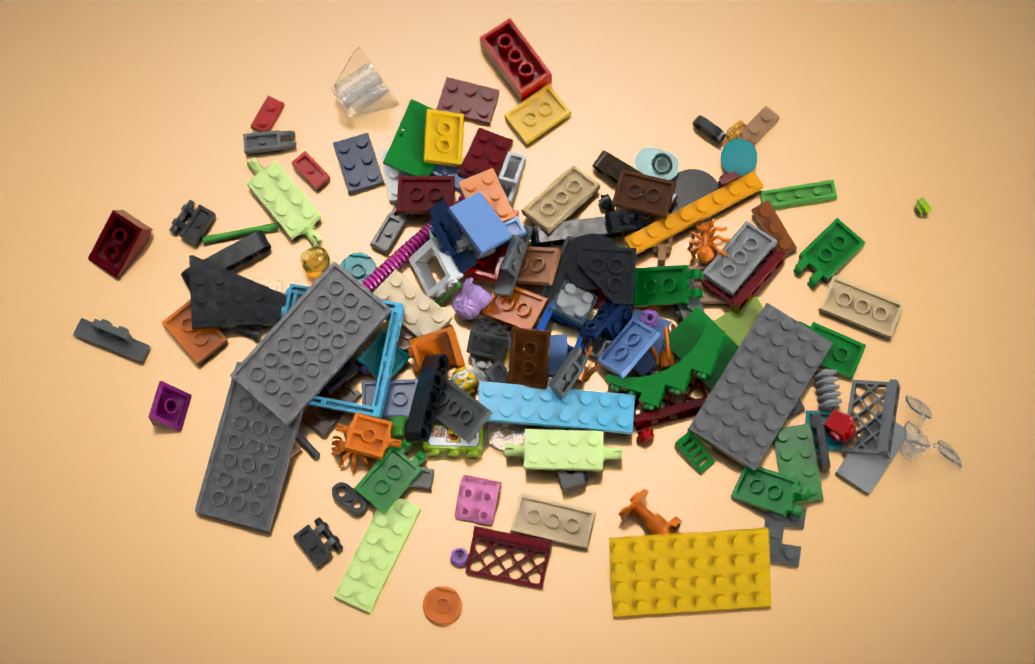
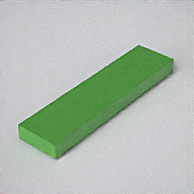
M834 179L763 190L759 193L761 204L769 200L774 209L834 200L838 197Z

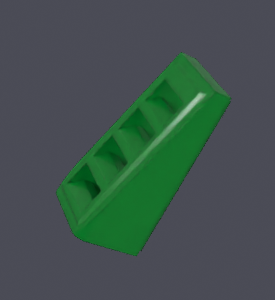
M688 431L675 442V447L700 475L715 463L714 459L691 432ZM690 440L691 443L684 447L683 444ZM695 446L696 449L689 454L688 451ZM700 452L702 455L694 460L693 457ZM706 458L707 461L699 466L698 463Z

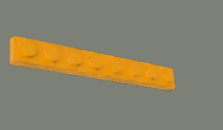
M755 171L669 214L667 219L662 218L625 237L624 242L628 248H636L637 255L697 222L762 190L764 185Z

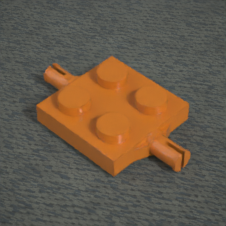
M355 412L353 421L349 426L337 423L335 430L347 434L344 450L379 460L383 459L384 452L388 446L400 449L402 440L391 438L393 422Z

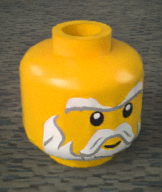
M462 367L452 373L451 381L469 395H473L476 392L475 389L479 382L472 369Z

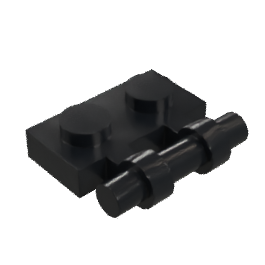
M189 199L187 204L182 206L178 217L174 218L171 222L172 226L169 231L175 234L178 229H181L179 236L196 246L216 217V214L200 204L194 210L193 207L196 203ZM190 215L191 217L188 222L184 223L183 221Z
M320 517L314 521L317 528L313 530L308 524L293 535V538L316 568L332 557L329 551L330 548L334 547L337 552L343 549L340 539L337 535H333L329 529L330 526L327 522H323ZM322 533L328 540L324 544L318 537Z

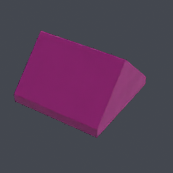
M159 381L148 416L152 425L181 431L192 395L168 383Z

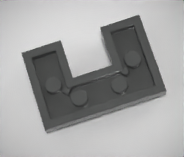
M802 508L804 513L801 518L795 517L790 513H787L786 517H782L766 511L764 528L768 527L770 563L799 567L802 546L782 544L784 526L804 529L806 508Z

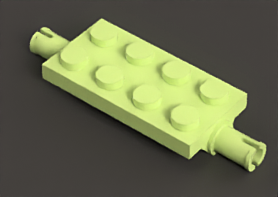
M256 157L252 158L253 163L249 160L246 165L256 176L246 182L247 186L291 239L298 235L306 236L313 247L318 246L317 242L321 244L323 239L314 230V224L322 218L321 214L280 164L275 161L264 169Z
M525 429V443L523 445L505 444V456H522L524 458V469L603 471V461L605 459L622 460L623 447H605L603 445L604 431Z

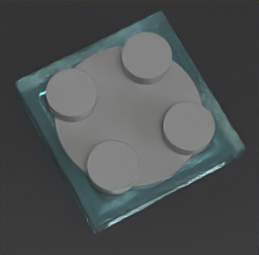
M565 279L548 310L583 327L599 296Z

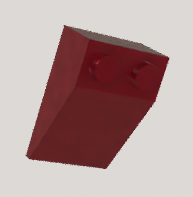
M113 210L87 259L114 277L119 278L143 248L153 229L124 210Z

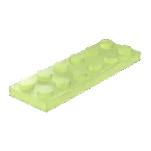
M398 498L385 514L381 513L378 509L376 510L334 594V598L368 614L371 613L421 511V507Z

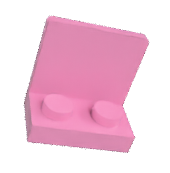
M463 475L459 485L454 518L492 525L502 482Z

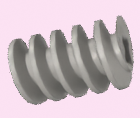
M823 369L814 373L813 380L816 382V395L819 397L817 399V403L820 404L818 407L819 411L829 412L840 408L837 405L842 403V400L836 399V397L840 396L841 392H835L840 385L834 384L839 379L838 377H832V375L837 373V370Z

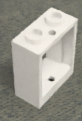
M430 238L409 258V261L427 296L440 298L446 295L447 290L454 287L455 283H458V280L464 275L460 273L453 257L441 252L438 246V239ZM434 255H436L446 275L438 283L426 263Z

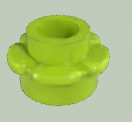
M923 197L919 200L916 199L917 204L915 207L921 214H928L932 209Z

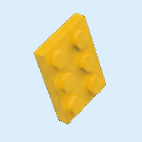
M548 84L504 114V118L527 145L571 115V110Z
M427 109L423 153L424 163L460 168L464 114Z

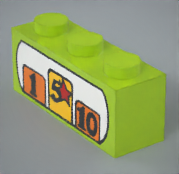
M433 425L430 439L423 444L424 453H428L431 456L447 453L448 456L466 454L468 457H478V455L483 454V427L469 444L448 427Z

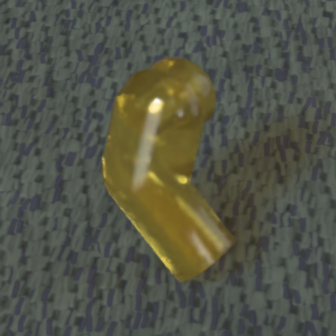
M741 119L727 129L726 139L728 142L738 139L739 132L746 126Z

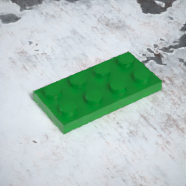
M811 423L781 427L774 438L779 473L800 480V486L810 489V493H812L809 501L795 495L792 504L824 500Z

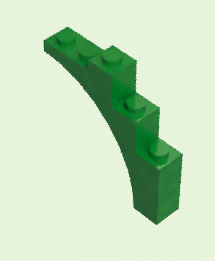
M706 325L701 338L694 348L680 362L670 368L643 377L621 378L607 374L605 382L609 386L608 388L613 391L619 392L623 390L627 394L634 395L635 398H638L639 395V401L644 409L650 411L658 410L667 389H669L668 392L675 395L686 393L692 373H695L694 376L700 379H706V377L711 379L726 333L723 330Z

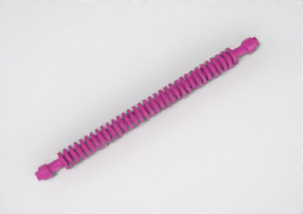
M463 194L458 197V201L454 205L465 199ZM427 222L419 232H416L412 238L408 239L405 244L398 248V251L396 250L391 257H388L361 284L371 292L377 289L395 269L398 270L399 267L406 263V260H409L430 239V223Z

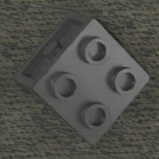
M485 318L477 319L470 330L466 352L504 361L512 327L504 323H492L489 319Z

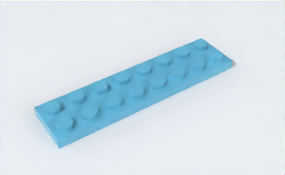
M480 381L478 402L493 412L487 422L632 434L634 395L570 389L565 398L559 399L550 387L537 389L518 384Z

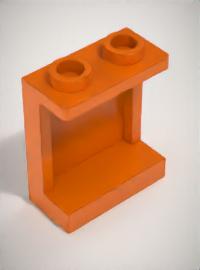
M453 326L409 340L411 347L407 349L410 358L415 360V364H412L415 375H420L424 357L432 354H446L449 359V367L457 365L458 369L466 367Z

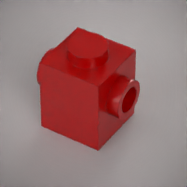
M834 409L824 423L825 432L837 442L840 440L845 443L856 432L854 418L847 413L842 414Z

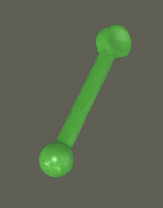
M459 281L455 283V286L442 299L435 301V303L441 307L442 303L456 289L462 287V283Z

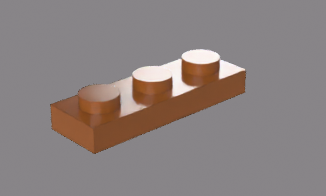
M769 200L751 210L763 231L777 240V244L774 247L775 250H782L786 255L797 250L795 243Z

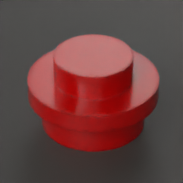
M648 427L640 430L637 432L639 436L636 439L643 443L654 436L653 428L649 430Z

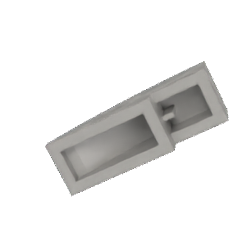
M508 151L498 180L512 207L526 156Z

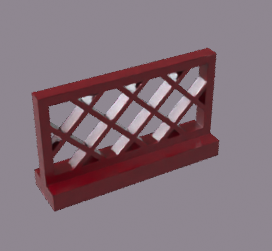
M773 248L770 252L772 254L771 257L765 258L760 263L759 270L754 271L749 276L748 282L739 288V292L737 291L732 299L727 297L723 290L720 292L721 289L717 286L713 287L709 284V281L706 279L702 282V286L730 305L731 310L738 314L784 264L786 253Z
M696 377L697 379L694 384L689 382L688 386L691 388L687 395L680 393L679 396L684 398L682 403L676 404L671 400L675 394H671L669 399L663 398L665 405L658 410L650 411L646 409L644 413L636 414L635 408L638 403H641L639 401L640 396L635 398L633 420L636 431L645 427L649 428L696 416L708 397L703 382ZM695 389L701 392L703 397L695 399L690 395Z
M474 526L465 573L543 589L552 541ZM476 539L484 540L488 548L478 553L475 548ZM488 541H489V542H494L495 544H493L492 546H490V544L488 543ZM498 544H504L508 552L498 558L492 548ZM517 548H523L527 556L517 561L512 551ZM526 549L533 550V552L529 554ZM491 550L496 560L486 565L481 555ZM536 552L545 553L544 561L536 565L531 556ZM510 553L516 563L505 569L500 559ZM479 557L485 567L479 571L470 570L472 561ZM530 558L535 567L525 573L520 563ZM498 561L504 571L498 575H493L488 567ZM518 565L523 575L518 579H513L507 571ZM543 565L542 573H541V571L539 570V567ZM536 569L541 575L539 584L532 583L527 577L528 574ZM506 573L508 577H503L501 575Z

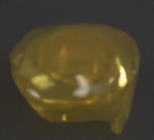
M320 246L311 247L300 256L303 269L312 278H319L331 264L328 252Z

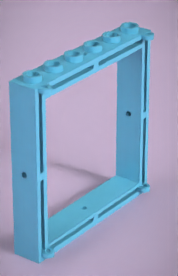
M290 283V287L285 292V299L287 301L285 307H282L281 318L310 288L309 286ZM382 300L392 309L372 406L315 396L307 406L350 414L357 412L382 419L405 311L403 303Z

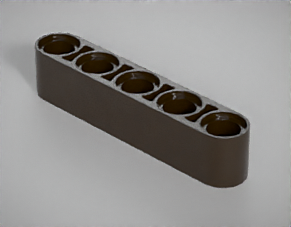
M605 150L601 151L592 164L596 171L617 184L622 169L641 173ZM675 193L670 208L678 198Z

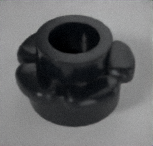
M601 194L599 203L602 209L610 211L614 207L612 206L611 197L609 194Z

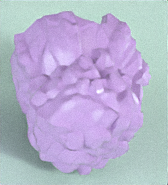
M471 277L462 283L459 294L453 300L452 308L462 320H473L479 315L480 310L485 308L492 300L488 290L483 289L479 285H474L472 283L473 278Z

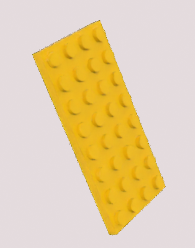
M768 527L608 538L613 617L772 606Z

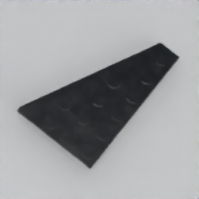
M189 255L192 329L276 325L279 322L282 307H285L287 301L284 293L199 257Z

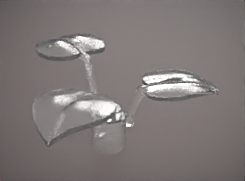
M906 395L907 404L921 416V420L917 426L911 422L905 423V441L908 443L900 450L902 456L908 461H912L918 454L923 455L926 451L937 448L944 457L962 468L961 459L951 445L942 440L931 445L927 436L921 432L920 428L926 417L928 419L932 418L929 407L921 400Z

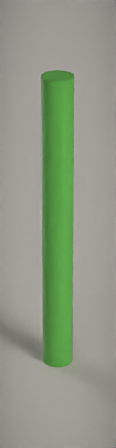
M276 222L203 236L202 238L203 243L207 244L248 236L259 230H262L263 233L278 230Z

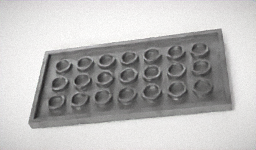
M333 261L230 374V377L285 425L289 426L387 318L392 309L337 262Z
M767 302L687 431L754 472L833 343Z
M238 361L236 362L235 369L238 367V365H239L241 362H238ZM232 379L194 512L270 532L304 410L287 426Z

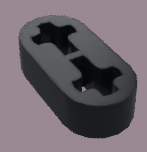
M698 115L692 122L698 131L715 143L720 144L726 137L725 132L702 115Z

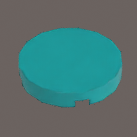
M734 139L723 147L720 161L727 172L736 171L738 176H744L755 168L758 154L755 147L749 141Z
M362 252L350 254L340 264L342 268L360 283L369 274L373 273L374 270H377L374 260L368 254Z

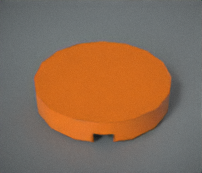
M437 586L426 593L423 600V611L431 623L438 626H446L459 618L462 612V601L459 594L453 588Z

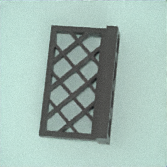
M890 379L889 382L852 380L847 414L850 416L853 414L854 422L858 419L863 426L856 430L851 439L848 438L843 443L842 453L881 456L882 459H890L901 388L898 380ZM857 386H865L868 391L859 396L856 393ZM886 387V391L882 396L878 397L874 393L877 388ZM872 394L876 400L867 406L863 399ZM861 402L865 409L856 414L853 408ZM880 403L883 406V411L875 415L871 409ZM869 411L874 418L865 424L860 417ZM877 421L880 424V429L872 433L868 427ZM866 429L871 436L862 442L857 435ZM854 437L860 443L855 448H847L848 442ZM873 439L878 443L877 450L868 449L865 445Z

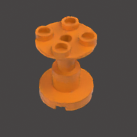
M645 488L640 493L636 492L630 499L632 503L628 507L625 506L618 514L622 520H625L633 512L636 513L646 523L645 528L653 535L676 533L682 523L677 516L668 522L659 513L654 515L646 508L642 502L647 497L649 491Z

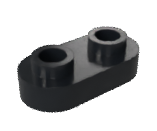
M339 482L333 486V498L349 512L359 515L366 510V499L359 495L350 485L345 482ZM340 491L346 492L344 496H339ZM358 502L361 505L359 508H355L354 504Z

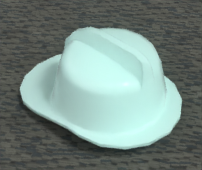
M646 147L641 149L635 156L634 164L636 170L645 175L671 180L679 171L678 159L668 151Z

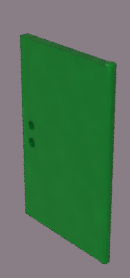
M410 99L383 164L410 176H431L435 164L423 162L425 119L427 109H436Z
M696 306L669 334L670 349L682 360L697 344L706 325L722 329L699 306ZM727 334L711 379L707 377L706 379H700L711 391L739 348Z

